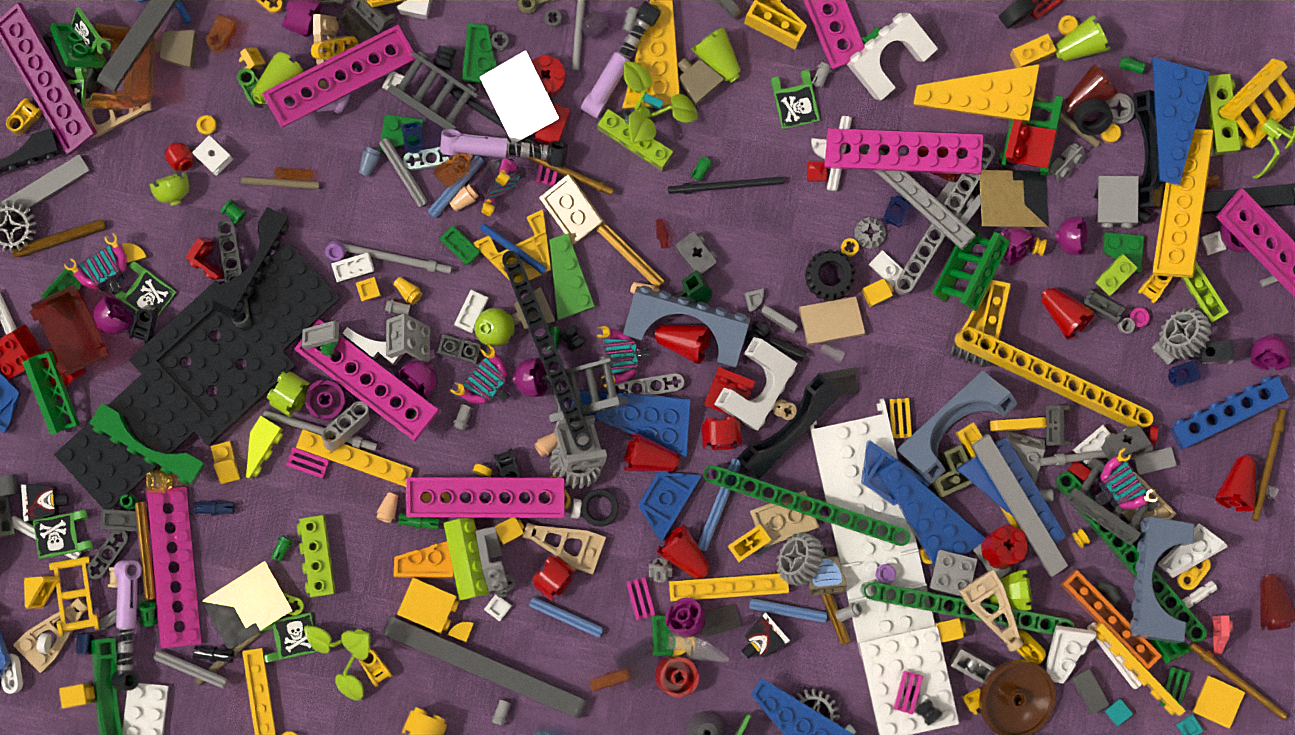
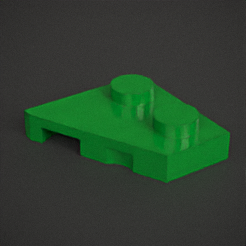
M385 114L381 140L388 138L394 148L419 141L422 137L424 120ZM380 146L379 151L383 153L384 151Z

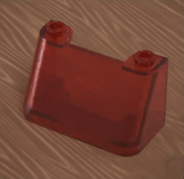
M75 284L31 304L32 310H30V314L34 321L38 320L56 354L59 363L55 365L60 375L64 374L67 377L111 358Z

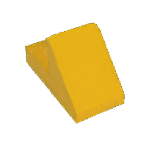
M231 441L211 446L215 461L213 466L220 483L225 484L240 480Z

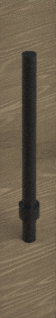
M446 81L443 83V85H442V87H441L442 89H443L444 86L446 85V83H447ZM453 87L450 94L459 101L465 91ZM469 98L466 103L468 106L505 130L499 116L472 98ZM529 136L521 140L524 143L533 144V146L540 145Z
M784 176L691 184L689 182L683 183V185L668 186V194L684 193L686 195L698 191L784 184Z

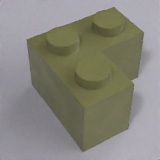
M955 445L939 453L946 472L942 473L931 484L937 497H944L972 484L963 474L956 470L957 467L968 461L962 445Z

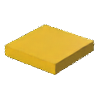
M1207 676L1192 712L1230 729L1245 692L1211 676Z

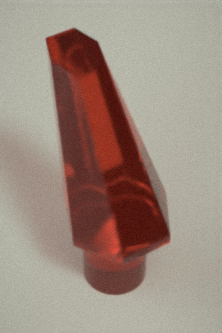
M662 218L656 219L657 239L660 240L661 248L669 247L667 240L669 234Z

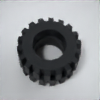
M833 249L823 250L813 256L806 268L805 274L806 285L810 288V292L814 293L817 298H823L825 301H834L837 298H842L849 292L855 280L853 262L847 258L846 254L843 255L838 250L835 252ZM824 265L836 266L841 272V281L835 286H828L822 283L819 279L821 267Z

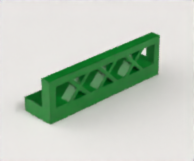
M52 351L35 355L23 361V366L50 435L78 426L80 424ZM47 357L49 368L43 365L42 358ZM50 376L55 378L56 387L50 383ZM57 395H60L63 398V405L58 403L56 398ZM64 413L70 416L71 423L66 424Z

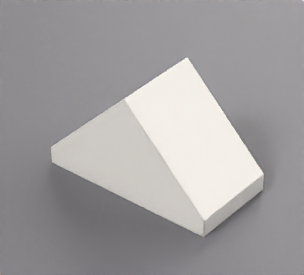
M406 0L398 5L397 8L402 15L427 20L432 0Z

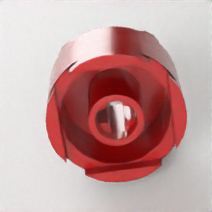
M548 55L535 58L531 62L548 97L557 96L563 90L566 81L562 63L555 57ZM544 74H545V75H548V74H549L550 79L545 78V79L543 80V76H542V75H544Z
M725 417V420L717 421V418H706L705 423L702 424L703 449L707 450V446H711L712 450H731L737 444L738 448L742 447L741 422L737 421V417Z
M1004 525L995 529L982 541L981 552L984 559L986 558L989 565L996 569H1007L1023 560L1027 553L1026 535L1022 530L1010 525Z
M551 555L544 563L546 565L542 571H538L532 580L534 581L533 587L553 602L555 601V595L559 597L567 589L573 580L570 576L572 573L576 575L577 570L561 557Z
M680 656L665 657L658 664L655 671V683L658 688L665 694L676 698L685 697L692 693L699 682V674L693 662ZM674 675H680L679 679H675Z

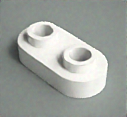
M10 653L9 657L12 664H9L1 676L2 688L8 694L19 692L23 686L20 660L16 654Z

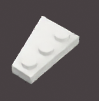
M1198 524L1194 528L1193 544L1186 546L1176 545L1158 563V566L1174 578L1228 546L1204 526Z
M1056 625L1045 671L1050 675L1053 682H1065L1076 666V661L1080 655L1084 654L1089 642L1095 638V631Z

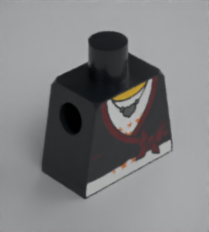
M1233 340L1205 342L1206 348L1202 347L1200 353H1194V358L1189 356V360H1200L1201 365L1232 364L1234 361ZM1211 350L1214 355L1207 356L1206 351Z
M21 484L23 522L31 523L33 520L59 515V506L69 505L68 494H58L57 487Z
M764 612L744 636L749 644L741 652L748 659L756 652L764 658L787 644L790 640L770 616Z

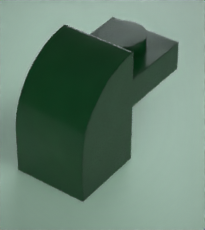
M696 270L681 280L685 289L674 296L678 298L682 296L690 299L691 302H704L707 304L712 297V291L704 275Z

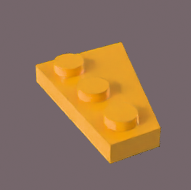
M448 542L434 544L421 550L395 556L394 578H454Z

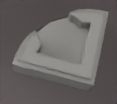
M764 289L744 293L749 313L761 305Z

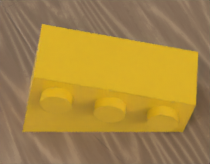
M754 0L744 21V24L794 50L798 46L807 27L781 0Z
M992 280L977 312H971L962 329L973 327L1000 340L1011 284Z

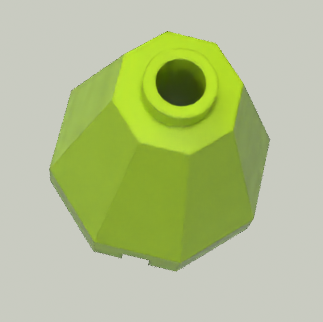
M1028 570L1017 571L999 579L1004 586L1010 608L1033 610L1032 606H1028V602H1032L1030 580L1027 577L1025 578ZM992 594L986 598L987 601L990 600L992 605L999 606L996 595Z

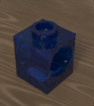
M421 123L401 124L405 152L414 154L424 150ZM412 135L418 137L415 142H409L408 138Z
M891 196L882 221L900 228L910 203L906 202V199L901 196ZM891 207H900L901 214H893Z
M1194 360L1168 370L1169 382L1171 385L1174 384L1175 388L1201 379ZM1180 370H1184L1187 373L1185 380L1179 377Z

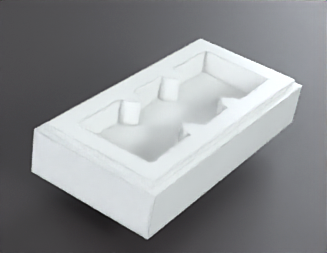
M883 250L869 264L880 277L884 278L886 282L889 281L894 289L895 281L903 269ZM906 281L899 282L900 288L906 283Z
M369 252L331 263L337 282L375 271Z
M470 290L454 326L473 333L476 319L483 312L489 298Z
M1102 425L1075 447L1073 452L1077 454L1102 450L1101 447L1105 438L1111 433ZM1084 460L1082 462L1084 465H1086L1091 460Z

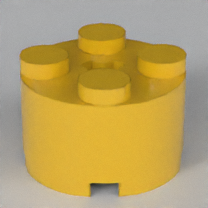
M415 707L414 711L410 710L401 733L406 735L408 731L409 735H444L447 725L445 724V719L436 715L431 718L426 716V711Z

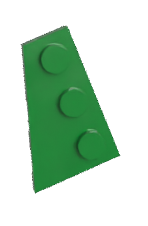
M51 23V33L66 66L104 67V60L94 55L95 51L93 48L87 47L83 43L82 36L71 24Z
M468 23L462 81L483 84L480 76L497 67L488 26Z

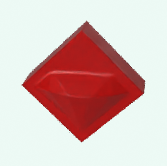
M807 161V182L827 181V168L824 167L825 161Z

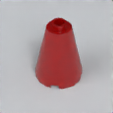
M1055 287L1052 289L1047 288L1041 294V297H1043L1041 299L1042 304L1067 340L1076 337L1074 333L1083 331L1094 318L1093 314H1095V311Z
M662 324L660 328L657 327L654 338L657 339V343L700 365L706 356L702 353L705 351V348L708 349L711 329L708 326Z
M634 432L631 435L634 436V440H629L624 462H627L628 465L624 467L625 471L673 472L674 469H678L680 458L676 452Z
M1242 455V457L1236 459L1216 494L1215 501L1219 505L1228 509L1230 506L1236 507L1238 512L1253 511L1256 492V462L1251 456Z
M684 524L682 528L679 526L663 540L665 542L663 547L659 545L656 549V552L661 557L695 579L699 577L702 579L709 573V563L689 529Z

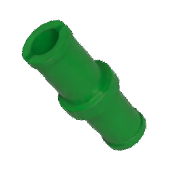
M400 513L398 525L413 526L416 529L428 528L437 530L439 518L407 517L406 514Z

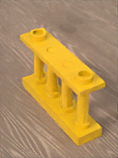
M1272 58L1219 111L1223 118L1237 122L1246 135L1242 139V145L1252 149L1257 146L1267 135L1261 130L1262 126L1271 117L1279 123L1295 107V89L1292 90L1282 76V72L1287 68L1284 61ZM1274 80L1277 81L1286 94V97L1280 103H1278L1268 88ZM1261 93L1273 108L1266 117L1255 103V99ZM1247 107L1250 108L1259 121L1252 130L1241 116V113Z

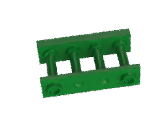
M1055 96L1054 101L1050 103L1033 100L1032 108L1049 110L1052 113L1051 119L1047 121L1030 119L1029 123H1024L1027 126L1058 131L1064 102L1063 97ZM1010 120L1005 149L1000 151L999 162H1002L1003 169H1006L1007 162H1010L1005 158L1014 120ZM1053 151L1049 167L1047 169L1037 167V169H1040L1041 175L1049 176Z
M966 224L965 226L976 237L963 250L955 245L932 294L943 302H946L949 295L960 298V303L970 310L977 312L1010 241L996 232L993 233L991 239L980 237L976 230ZM974 243L986 246L982 257L970 254ZM966 261L978 264L974 274L961 271ZM957 278L970 281L965 292L953 288Z

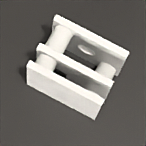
M208 136L192 152L216 176L233 160L211 136Z

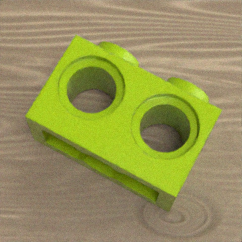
M1121 254L1095 280V283L1111 296L1137 267L1124 254Z

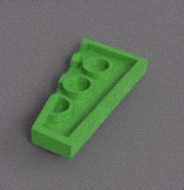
M568 233L550 239L558 320L595 307Z

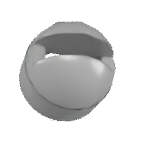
M1122 318L1117 326L1120 332L1131 333L1135 328V323L1131 318Z

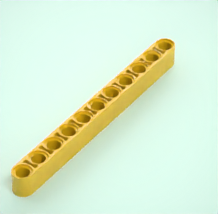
M965 327L955 336V343L961 349L1128 427L1131 426V428L1139 425L1141 429H1144L1153 422V415L1149 410L973 327ZM963 334L969 337V341L964 339ZM981 342L986 345L987 350L982 348ZM999 351L1003 352L1004 358L999 355ZM1016 359L1021 361L1022 366L1017 364ZM1034 367L1039 370V374L1035 373ZM1051 375L1056 377L1057 383L1052 380ZM1069 383L1073 385L1074 391L1069 388ZM1087 392L1091 394L1092 399L1088 398ZM1104 400L1109 403V407L1104 404ZM1122 408L1125 409L1126 415L1122 413ZM1139 416L1143 418L1144 424L1140 422Z

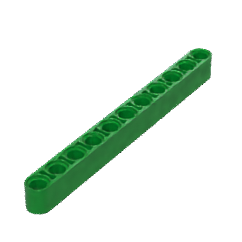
M707 466L703 472L704 479L709 483L898 546H904L910 541V534L904 528L718 466ZM712 468L718 472V476L714 480H710L707 477V471ZM728 475L736 477L737 482L734 486L726 484L725 480ZM747 481L755 483L756 488L753 492L745 491L744 485ZM767 487H771L775 492L774 496L770 499L763 496V490ZM788 493L793 496L792 504H783L782 496ZM809 500L812 503L811 510L803 511L800 506L801 502ZM823 506H827L831 510V514L827 518H823L819 513L820 508ZM843 512H846L850 517L849 522L846 524L840 523L838 519L839 515ZM860 519L868 521L869 525L866 530L858 528L857 523ZM879 525H884L887 528V534L883 537L879 536L876 532ZM900 531L906 534V540L903 543H899L895 539L896 533Z
M1069 472L1058 475L1055 480L1056 487L1065 498L1074 488L1079 490L1082 486L1076 477ZM1063 476L1068 477L1070 480L1068 487H1064L1061 484ZM1087 492V496L1095 501V499L1089 494V492ZM1074 507L1137 580V572L1135 570L1136 562L1139 559L1137 548L1133 544H1127L1122 539L1120 547L1114 546L1113 539L1116 535L1109 530L1107 532L1101 531L1099 523ZM1128 552H1132L1135 556L1132 563L1126 559ZM1153 569L1152 585L1154 582H1158L1161 587L1158 593L1154 592V595L1161 608L1177 620L1181 612L1185 613L1187 617L1185 621V637L1192 642L1204 640L1207 634L1205 627L1156 570ZM1168 597H1171L1174 602L1171 608H1168L1165 604V600ZM1195 627L1200 632L1199 637L1196 639L1191 634L1192 629Z
M873 581L864 582L860 588L862 596L869 600L982 621L972 610L968 614L963 612L966 602L962 598ZM873 585L875 593L868 596L866 589L868 586ZM893 589L894 597L888 600L886 598V591ZM907 593H912L914 596L911 603L905 601ZM928 596H931L933 603L931 606L926 607L924 601ZM947 600L952 602L950 610L944 609V603ZM981 602L983 609L986 607L990 608V614L999 609L997 605ZM1011 608L1017 628L1054 635L1056 625L1060 626L1063 622L1067 624V627L1074 628V624L1070 620L1062 617ZM1002 614L993 620L995 624L1009 626L1008 621L1002 620ZM1023 615H1027L1029 617V621L1026 625H1022L1021 618ZM1046 618L1048 621V625L1046 628L1042 629L1040 626V622L1042 619Z

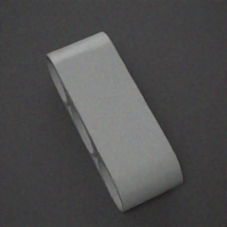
M362 401L355 402L329 424L321 434L324 447L330 451L338 449L367 424L370 419L368 406ZM359 411L365 412L363 415L356 414ZM350 424L348 428H342V425ZM329 437H336L332 441L327 440Z

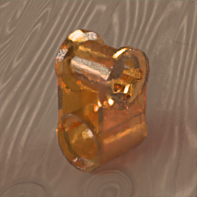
M222 14L216 17L213 27L206 38L212 52L221 53L225 50L237 29L238 22ZM218 39H219L220 43H219V44H218V43H215V45H214V44H213V41L217 42Z
M464 153L453 155L445 162L439 164L433 171V174L446 188H449L469 172L470 157Z

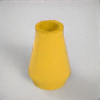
M402 276L395 280L393 285L407 303L415 304L421 298L422 292L419 287L405 280Z

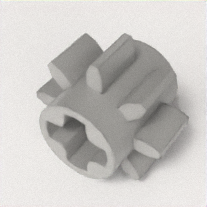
M656 558L653 564L649 563V577H653L654 581L659 583L667 581L668 577H672V563H668L664 558Z

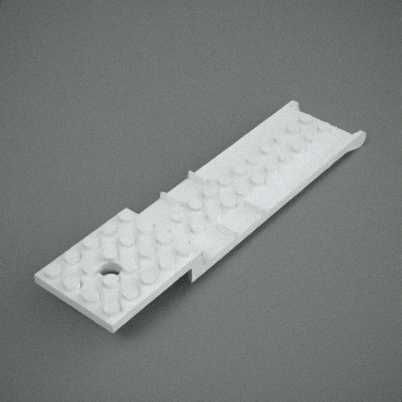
M882 398L876 404L877 410L882 412L881 415L814 429V425H817V421H815L809 427L826 503L904 528L910 534L908 544L898 546L831 523L838 558L847 581L846 594L849 606L852 602L859 603L863 611L858 618L852 617L859 653L863 660L879 735H911L957 725L959 722L937 626H935L932 612L869 600L863 597L860 592L861 585L866 581L880 583L875 573L876 569L882 564H889L896 571V577L889 585L927 592V584L925 583L915 534L899 506L891 505L861 483L866 442L868 440H871L898 460L884 398ZM827 507V508H828V513H829V516H830L831 510H830L829 507ZM843 512L839 515L838 519L840 523L846 524L849 522L850 517L846 512ZM860 519L857 523L860 530H866L869 525L866 519ZM879 525L876 532L879 536L883 537L887 534V528L884 525ZM902 531L896 533V541L903 543L906 540V534ZM873 585L868 586L866 589L868 596L875 593ZM889 589L886 591V598L888 600L894 597V590ZM907 593L905 601L911 603L914 596L912 593ZM929 596L924 601L926 607L931 606ZM903 670L923 676L915 709L924 700L930 698L933 706L939 708L942 712V715L930 726L926 725L922 716H918L915 713V709L913 715L893 709ZM910 676L906 677L903 692L908 686ZM914 678L913 686H916L917 678ZM903 692L901 695L899 707H902L905 697ZM908 701L906 709L910 708L911 701Z

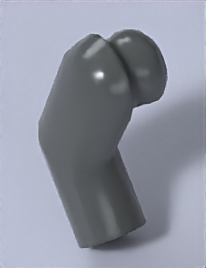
M1098 581L1096 590L1106 593L1109 597L1108 602L1113 607L1118 606L1121 602V596L1116 587Z

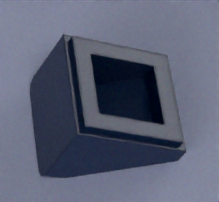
M79 633L77 635L76 653L91 654L90 641H92L93 637L91 634Z

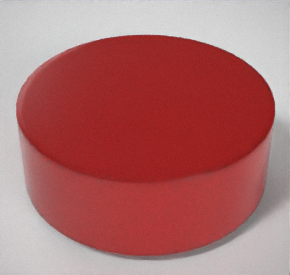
M1151 425L1148 431V439L1151 445H1156L1158 426Z

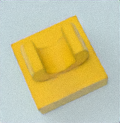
M257 47L245 48L240 52L242 57L239 58V62H246L247 66L245 68L252 70L254 68H261L266 64Z
M375 277L356 283L362 302L381 296Z
M980 688L962 696L964 703L974 715H977L976 709L979 708Z

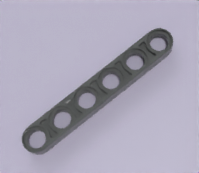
M222 220L217 225V233L225 282H228L243 273L235 226L230 220ZM224 226H231L232 229L229 233L224 234L221 232ZM227 243L234 244V248L231 251L224 250V246ZM235 260L237 261V266L232 269L228 268L227 263ZM247 297L243 301L244 307L240 312L246 315L245 320L238 322L235 320V317L231 318L237 327H245L250 322Z

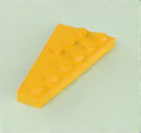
M650 0V4L659 8L662 12L655 25L645 30L644 36L641 37L634 63L643 66L651 75L652 86L646 89V94L662 100V107L672 105L671 98L679 94L672 0ZM627 87L622 110L635 109L634 106L637 104L642 91L636 92ZM643 101L640 105L641 107L653 108Z
M1038 64L917 85L913 104L919 107L1008 120L1016 119L1029 123L1040 66Z

